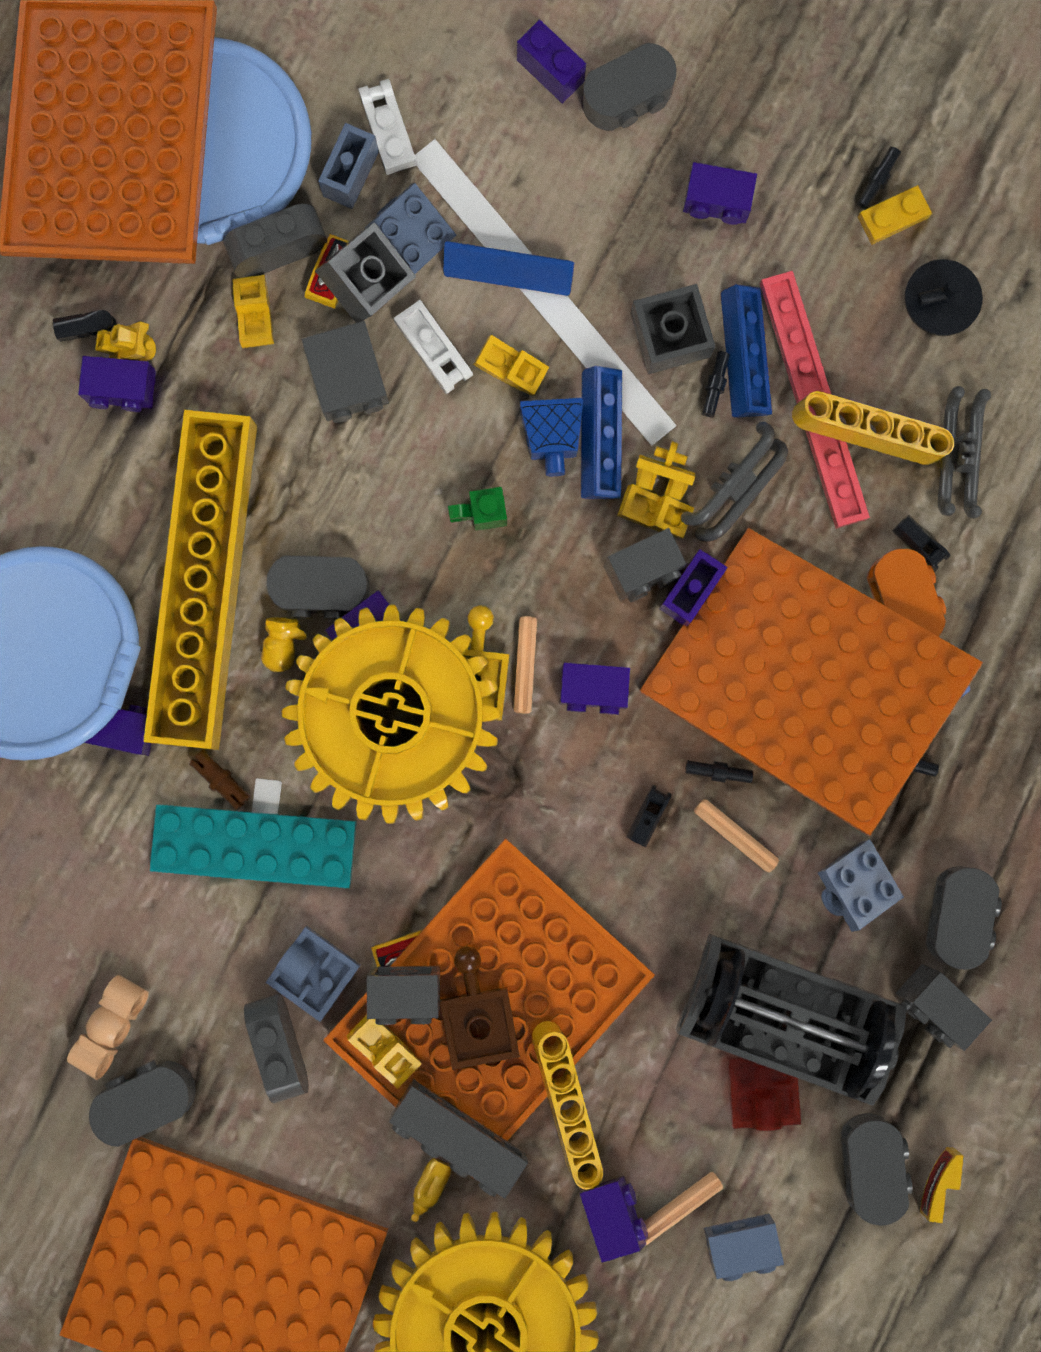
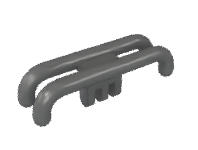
M956 386L949 393L945 407L943 428L952 434L954 448L950 454L941 458L938 509L944 516L954 514L956 508L951 503L953 472L966 473L964 511L968 518L975 519L980 517L982 513L980 506H977L984 412L986 404L991 398V392L988 389H982L977 393L971 408L969 432H965L956 438L959 405L965 394L963 387Z
M766 422L757 424L756 431L762 435L760 440L739 465L733 462L730 463L727 469L732 473L731 475L725 472L720 475L719 479L723 484L715 482L711 486L715 494L706 505L697 512L687 511L681 515V521L684 524L696 526L708 521L727 499L734 502L715 526L708 529L701 527L695 531V537L698 540L710 542L722 537L785 463L788 456L787 445L780 439H775V431L770 424ZM771 449L775 452L774 456L756 476L752 469L766 452Z

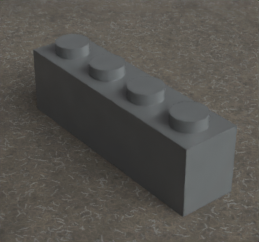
M414 1079L391 1113L389 1122L393 1124L392 1129L398 1135L405 1139L414 1138L422 1144L421 1149L433 1158L437 1159L440 1155L451 1163L449 1166L455 1173L465 1178L470 1175L479 1181L478 1186L490 1196L495 1197L498 1194L505 1199L528 1164L526 1153Z

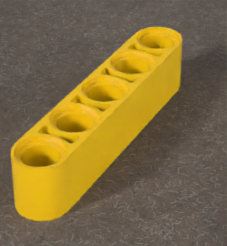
M821 391L810 393L797 403L792 410L794 423L803 430L923 465H929L950 454L954 448V438L945 428ZM808 406L815 410L816 416L809 411ZM839 415L843 416L846 425L841 422ZM870 424L874 426L876 433L871 430ZM900 433L904 435L906 442L903 441V439L900 436ZM930 442L935 446L936 451L931 447Z
M545 1021L534 1028L532 1042L566 1166L577 1186L586 1190L593 1189L602 1181L603 1168L571 1050L559 1026L554 1022ZM557 1036L554 1045L550 1047L543 1046L546 1038ZM559 1068L566 1069L560 1078H552L555 1070ZM568 1100H574V1104L571 1106V1108L566 1110L561 1109V1106L564 1102ZM583 1132L578 1140H569L574 1133ZM587 1163L591 1164L588 1170L584 1172H578L579 1168L582 1165Z

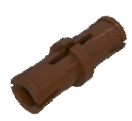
M206 750L200 751L195 756L196 760L192 759L189 765L210 784L208 788L213 792L217 791L236 811L245 804V801L251 798V795L231 777L232 772L229 769L224 770L207 754Z

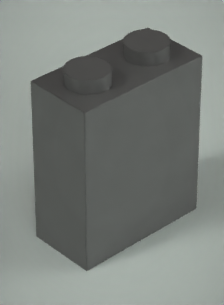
M365 321L301 339L322 412L327 421L333 420L334 423L344 422L352 418L351 414L362 411L366 414L375 413L384 408L383 405L389 404Z

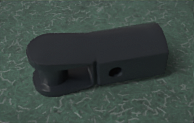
M105 310L53 319L54 333L56 339L60 342L90 337L91 335L96 336L98 331L101 330L111 332L113 326L117 325L116 319Z
M910 515L906 516L892 530L911 550L925 557L927 565H931L934 572L937 571L939 568L938 564L943 559L947 560L950 557L947 549L932 538ZM926 544L933 550L929 555L922 549Z
M652 785L626 838L647 847L672 794L669 792L664 794L656 790L655 785ZM649 802L660 806L656 815L646 810Z

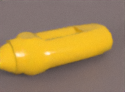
M432 1158L427 1163L414 1189V1214L411 1216L413 1222H417L420 1215L428 1212L429 1208L438 1202L451 1175L452 1169L449 1164L438 1158Z

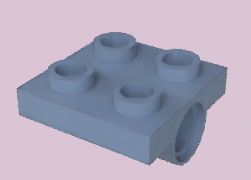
M412 183L399 196L389 201L365 227L367 228L375 222L414 274L444 248L445 242L451 241L457 236L416 183Z
M870 839L862 841L818 872L826 887L821 894L824 906L833 915L843 916L852 932L861 930L904 898Z
M306 926L283 955L265 983L321 1022L361 964Z

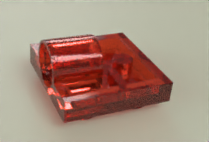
M727 1057L731 1122L734 1129L753 1128L759 1131H775L782 1129L786 1125H801L798 1078L742 1057Z

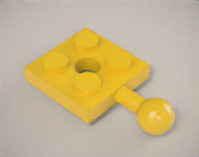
M478 605L473 607L468 613V624L473 629L470 650L467 649L463 656L466 660L477 656L486 657L488 664L477 676L482 681L496 682L498 690L492 695L482 698V705L499 709L501 711V718L497 720L502 721L510 654L483 651L485 631L492 626L494 616L488 607Z

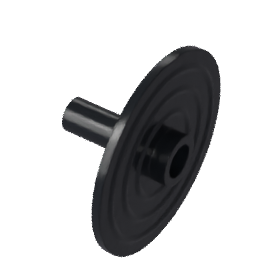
M947 259L933 260L919 267L910 277L906 285L904 297L905 306L912 321L922 330L937 336L955 335L967 329L978 317L983 301L982 289L974 273L963 264Z

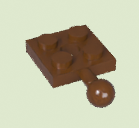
M473 947L459 949L455 954L454 964L457 970L464 974L467 995L440 999L452 1070L520 1057L507 987L480 992L476 971L481 965V956ZM483 1019L488 1022L490 1030L486 1036L476 1037L471 1033L470 1025L474 1020Z

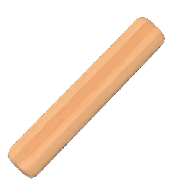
M522 616L519 619L514 712L520 714H529L532 711L537 619L532 616Z
M703 799L694 809L696 815L764 871L770 873L775 869L779 859L707 799Z
M714 1172L708 1173L644 1221L648 1232V1239H645L646 1245L723 1189L722 1182Z

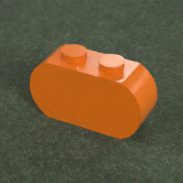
M896 549L876 560L867 574V581L873 599L939 637L946 623L944 617L946 615V606L942 597L937 596L934 587L936 583L935 572L931 565H927L925 557L914 550Z

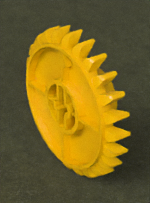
M395 604L388 605L384 612L383 621L377 622L367 607L362 608L359 612L358 627L352 629L343 618L336 619L334 627L337 638L330 641L325 636L316 634L312 641L319 655L315 659L302 655L296 659V664L306 675L303 681L289 680L286 682L285 689L299 698L298 704L283 708L281 716L288 720L298 721V729L287 734L284 741L289 746L303 745L305 752L295 761L294 767L297 771L309 770L315 767L318 773L313 778L310 786L314 793H319L330 785L336 788L332 798V806L336 810L342 809L353 798L357 800L356 811L357 817L360 820H367L374 806L381 805L385 822L387 824H394L398 816L399 805L405 804L412 818L418 821L423 819V799L429 797L435 806L440 810H445L449 808L448 798L444 790L445 787L450 785L462 793H468L471 790L467 779L462 774L465 767L481 772L486 771L487 764L475 753L477 746L492 747L497 745L498 739L490 732L482 729V722L500 719L501 711L492 706L482 705V698L495 693L498 690V686L494 681L476 680L475 675L487 666L488 661L484 656H477L468 660L464 658L463 654L467 651L472 641L468 635L459 636L451 642L445 639L450 627V622L446 618H441L431 629L424 627L425 612L422 608H415L407 622L400 620V613ZM391 683L395 684L394 689L398 693L404 694L405 687L408 686L420 695L424 710L409 707L410 703L397 693L386 692L383 694L382 699L370 695L379 687ZM393 701L399 702L397 709L404 713L423 717V723L421 727L394 720L392 728H386L388 722L386 718L363 712V707L367 702L391 709ZM363 718L375 721V727L389 735H401L402 729L416 732L417 734L407 743L395 747L389 746L391 738L381 735L378 744L366 732Z
M492 1211L486 1225L485 1235H477L470 1214L464 1213L460 1225V1239L453 1241L449 1231L440 1221L436 1223L434 1231L436 1250L431 1252L420 1239L415 1237L411 1242L410 1252L416 1267L412 1269L398 1259H395L391 1268L392 1276L401 1287V1291L386 1285L381 1286L378 1296L379 1301L386 1309L393 1312V1315H374V1331L381 1336L390 1338V1341L375 1344L374 1352H590L598 1345V1332L594 1330H581L580 1327L590 1324L596 1318V1303L592 1301L576 1304V1301L583 1297L588 1290V1278L586 1274H581L568 1281L565 1280L573 1265V1253L569 1249L559 1254L553 1261L548 1259L552 1247L550 1231H544L531 1247L526 1244L527 1222L525 1218L520 1217L514 1225L510 1236L505 1237L502 1236L499 1214ZM506 1311H508L515 1318V1320L509 1317L507 1314H505Z

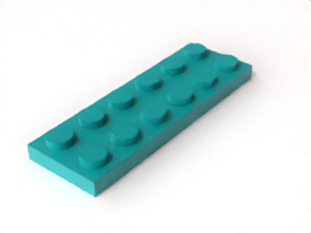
M157 804L150 872L351 888L357 821Z

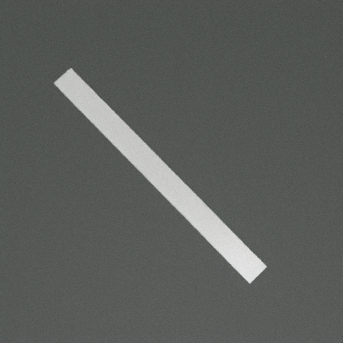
M436 139L415 154L419 170L484 247L532 255ZM519 288L586 368L601 366L622 370V411L651 446L677 426L568 296Z

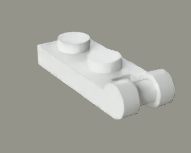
M386 79L379 81L380 85L372 88L364 86L358 88L372 133L376 136L378 151L386 175L417 166V162L390 80ZM384 98L386 105L375 108L373 101Z
M421 300L394 317L395 324L446 394L455 389L454 385L462 379L466 381L473 376L469 366ZM451 361L455 369L446 374L441 367Z

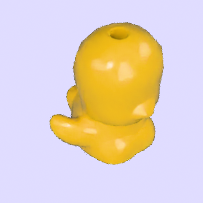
M286 617L267 618L265 629L269 636L263 642L262 663L270 671L284 672L290 669L295 662L294 639L305 640L307 636L300 629L299 621Z

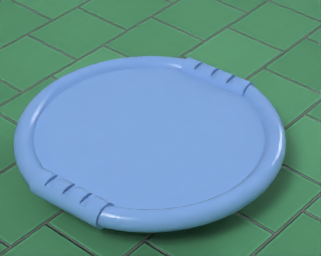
M214 37L197 244L207 245L223 241L225 236L237 227L279 212L287 207L306 175L310 160L312 134L306 105L295 83L275 61L257 49L241 42Z
M37 546L12 550L0 555V758L22 761L39 760L68 752L96 735L114 717L117 711L121 710L141 649L139 646L137 620L129 598L117 580L104 567L80 553L56 547Z

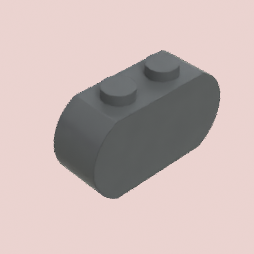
M645 43L590 71L585 79L582 101L586 118L595 127L612 131L620 126L627 128L634 124L640 116L648 112L654 114L663 109L671 98L676 79L677 68L674 58L662 46Z
M297 204L237 227L230 231L223 240L234 272L241 278L262 275L311 256L320 251L324 244L327 243V237L316 210L312 205Z
M282 556L271 566L266 581L267 590L273 602L285 612L291 613V618L309 619L311 618V613H324L325 619L336 620L342 618L344 614H347L366 600L370 591L369 579L365 571L351 557Z
M956 866L943 871L937 877L926 946L931 955L941 963L956 969H972L984 963L989 956V950L994 948L996 942V932L993 930L995 917H998L1000 914L1002 901L999 897V887L988 873L976 868Z
M281 994L245 1004V1024L269 1100L275 1104L308 1093L307 1071L287 1005Z
M152 1060L136 1068L137 1075L125 1079L122 1074L104 1083L106 1089L94 1098L89 1110V1122L93 1133L103 1143L119 1147L181 1118L190 1109L195 1098V1082L190 1072L184 1066L174 1061H165L156 1065L155 1060Z
M871 1113L859 1114L847 1121L840 1132L847 1202L864 1221L879 1226L889 1225L898 1221L909 1208L908 1194L913 1192L911 1176L909 1172H906L905 1159H909L908 1143L906 1138H902L901 1133L883 1117Z

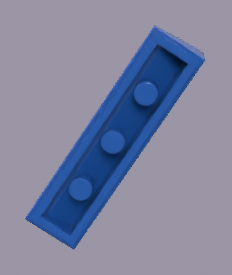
M447 241L444 244L443 272L446 277L569 296L574 276V262Z
M735 284L721 292L726 352L730 354L727 369L732 417L768 416L772 414L761 288Z
M592 366L582 372L581 498L621 499L622 370Z

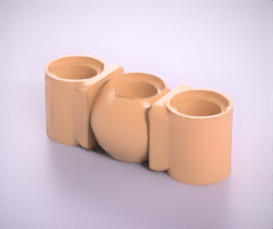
M121 975L115 976L105 988L102 999L98 1003L101 1007L92 1013L86 1024L87 1034H80L79 1039L68 1054L67 1062L96 1080L104 1076L113 1062L114 1055L118 1052L115 1047H118L128 1035L131 1027L130 1020H136L137 1015L147 1002L149 992Z

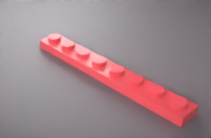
M793 271L762 279L760 287L796 403H799L807 395L815 391L831 394ZM808 406L809 411L816 416L815 410ZM805 430L835 528H841L869 519L870 516L847 443Z

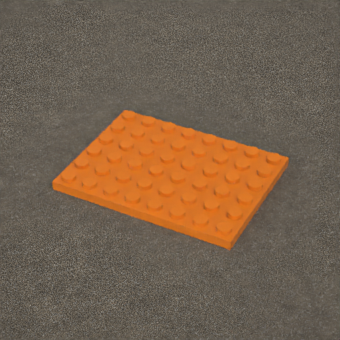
M20 0L0 209L1 256L195 264L217 6L214 0Z
M748 528L724 563L728 568L688 626H682L639 691L870 837L972 682L983 662Z
M505 838L389 967L440 966V999L467 995L464 974L455 967L454 957L456 952L463 947L475 948L481 956V965L476 971L480 992L504 987L508 989L520 1057L452 1070L440 1005L438 1018H432V1023L411 1024L410 1019H396V1024L386 1025L422 1063L397 1089L373 1067L372 1062L355 1048L346 1036L367 1015V992L328 1033L323 1041L393 1106L396 1107L414 1079L508 1141L547 1097L532 1042L534 1028L545 1021L557 1024L569 1043L574 1065H576L655 974ZM483 1019L474 1020L470 1025V1031L476 1037H484L490 1030L488 1022ZM557 1036L546 1038L543 1046L550 1047L554 1045ZM559 1068L555 1070L552 1078H560L566 1069Z
M138 1137L132 1140L60 1336L103 1352H345L388 1233V1228L149 1139Z

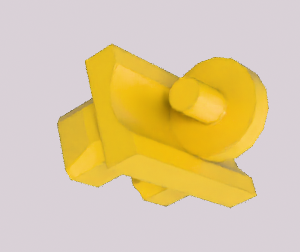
M137 322L128 326L118 324L113 326L111 332L101 330L97 333L95 349L96 351L109 354V358L149 361L156 353L154 340L146 334L149 329V324Z
M674 441L671 442L669 450L656 446L654 456L665 459V462L640 454L636 464V468H638L636 486L652 490L657 475L667 477L669 481L664 495L678 500L682 499L688 485H693L696 476L695 472L671 465L672 462L685 466L688 457L676 453L678 443Z

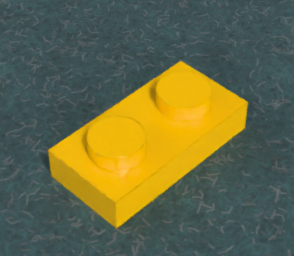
M917 185L860 212L858 219L871 245L928 219L932 212Z

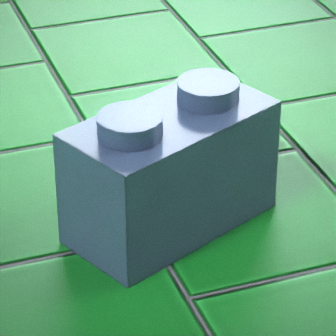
M344 124L318 180L323 197L353 209L379 153L375 135L350 124Z
M770 1214L704 1228L711 1265L716 1279L722 1278L724 1281H734L740 1279L744 1273L756 1271L759 1274L773 1272L776 1266L784 1265L776 1225Z

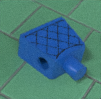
M583 398L520 401V415L530 457L532 460L545 459L546 476L557 477L565 475L564 458L577 457Z

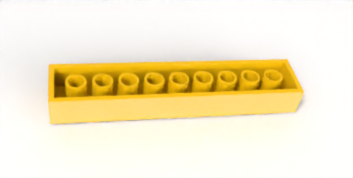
M184 410L145 725L144 742L219 750L257 425L251 416Z

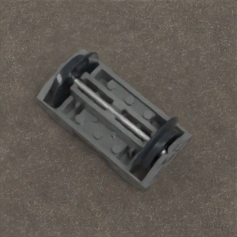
M709 934L691 993L681 1012L675 1030L679 1035L873 1106L885 1088L890 1070L897 1063L899 1055L898 1046L904 1032L907 1007L834 978L830 979L778 960L766 953ZM736 951L730 960L722 958L718 961L720 952ZM787 1010L791 1011L790 1016L786 1015Z

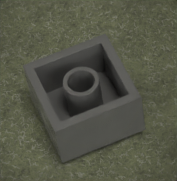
M375 222L357 234L315 270L356 323L371 317L416 277Z
M697 284L633 301L630 314L648 374L711 357L715 343Z
M667 528L608 556L603 567L620 602L628 598L630 603L647 596V592L651 591L650 587L658 584L659 588L662 589L678 581L677 578L682 576L680 572L686 566V562L670 529Z
M923 964L895 993L903 1000L901 1004L907 1007L906 1012L912 1018H917L924 1025L927 1023L928 1025L924 1029L938 1042H942L948 1048L955 1045L965 1051L992 1021L946 976Z
M440 966L371 968L367 975V1019H375V1024L391 1025L396 1024V1019H410L411 1024L432 1023V1018H438L440 1010Z

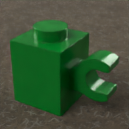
M502 487L470 491L471 504L448 506L451 523L473 519L475 531L507 526V514Z

